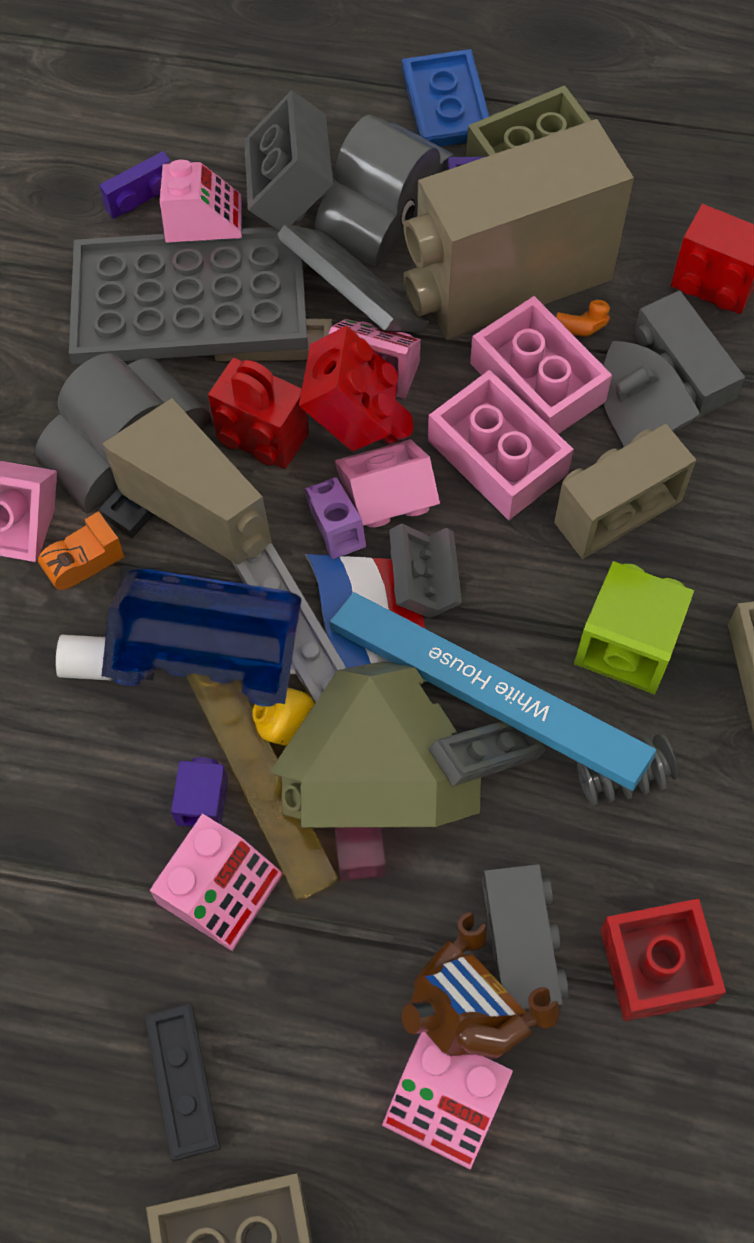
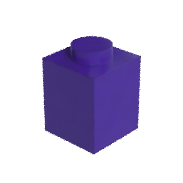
M196 757L192 759V762L179 761L171 809L177 826L193 827L202 813L222 825L228 785V776L224 765L207 757Z

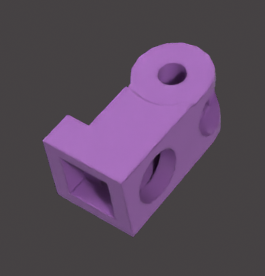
M336 477L304 488L309 509L332 560L366 547L362 519Z

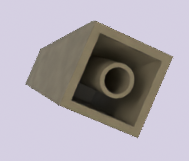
M173 398L102 443L117 487L125 497L237 565L247 558L258 556L272 542L262 495Z

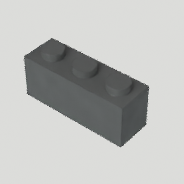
M680 290L640 308L634 330L637 342L640 346L659 354L674 368L701 416L738 398L745 376Z
M540 864L485 870L482 887L496 980L526 1012L530 1011L528 1003L530 993L540 987L549 989L551 997L549 1004L558 1001L560 1010L563 1004L562 999L568 998V983L565 970H557L554 952L560 951L561 945L557 923L549 924L546 906L553 905L550 879L542 878Z

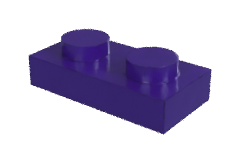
M163 151L99 185L105 210L112 219L130 212L140 204L160 195L163 164L171 163V160Z

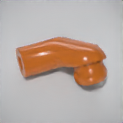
M594 300L590 303L589 311L581 316L558 312L556 318L572 335L587 337L607 325L610 319L608 315L610 307L605 301Z

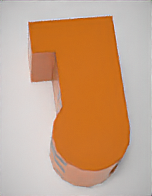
M99 511L84 519L86 526L67 536L65 540L49 545L40 553L38 564L56 589H69L125 557L118 537Z

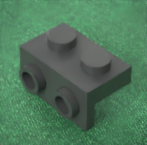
M402 523L390 529V553L393 563L396 605L428 618L437 616L460 605L462 598L454 531L444 528L428 536Z

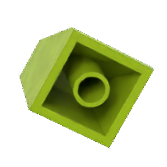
M613 561L584 627L574 665L655 695L672 655L694 590L686 588L675 579H662L645 573L643 569L636 565L620 564Z

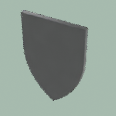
M612 341L603 364L612 374L607 400L603 404L624 447L629 445L639 433L646 429L653 431L666 423L675 432L701 417L682 380L663 357L638 344Z

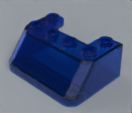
M149 569L131 570L127 573L109 606L101 677L113 678L116 683L121 685L134 686L140 684L141 680L149 678L154 668H161L174 676H189L191 673L207 675L211 680L219 683H232L235 680L242 681L241 691L249 697L251 703L259 706H273L276 703L285 704L302 599L299 595L285 590Z

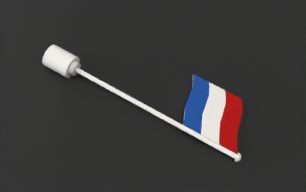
M306 554V559L312 567L318 584L325 633L346 668L382 661L392 663L331 630L330 620L353 592L425 628L423 615L396 605L392 559L341 556L332 560L330 555ZM60 635L56 650L57 676L60 678L112 680L113 675H109L113 638ZM156 657V666L296 674L291 665Z

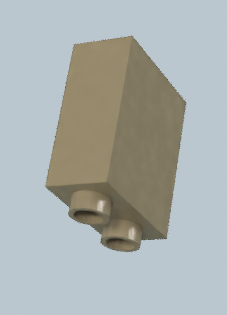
M598 119L418 180L417 217L404 222L406 244L416 264V268L403 273L404 288L409 303L416 315L421 317L433 313L446 340L492 324L533 296L544 305L612 280L634 177Z

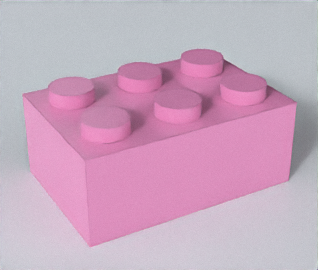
M535 296L472 336L470 364L481 375L491 370L557 434L563 432L607 400L612 374Z
M488 370L429 414L428 441L508 520L516 516L569 474L574 449L491 370Z

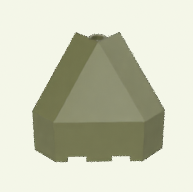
M384 661L337 670L269 772L270 774L282 777V814L300 819L301 827H438L480 813L481 778L452 786L428 749L436 740L455 735L457 731L439 703L432 704L423 691L421 685L424 683V680L415 667Z

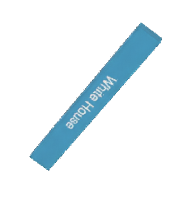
M355 592L352 593L330 620L332 631L392 663L415 667L422 679L631 791H634L655 758L657 749Z

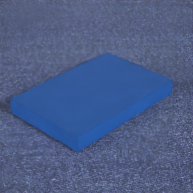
M471 49L402 59V71L418 135L439 147L467 143L468 125L489 117Z

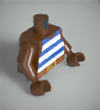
M469 912L462 915L458 920L459 937L453 943L447 941L416 977L413 985L414 994L410 1004L405 1005L402 1010V1023L410 1034L425 1032L441 1052L448 1056L475 1054L489 1058H498L511 1051L514 1046L532 1034L530 1029L535 1025L540 1028L554 1027L560 1016L558 1001L549 1004L551 1001L549 989L540 987L530 993L528 997L530 1011L526 1012L473 954L466 956L463 954L466 949L478 950L486 943V923L482 924L477 931L469 932L474 925V914Z

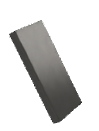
M286 224L281 228L277 235L278 239L383 330L423 332L429 321L424 316L418 317L409 303L327 233Z

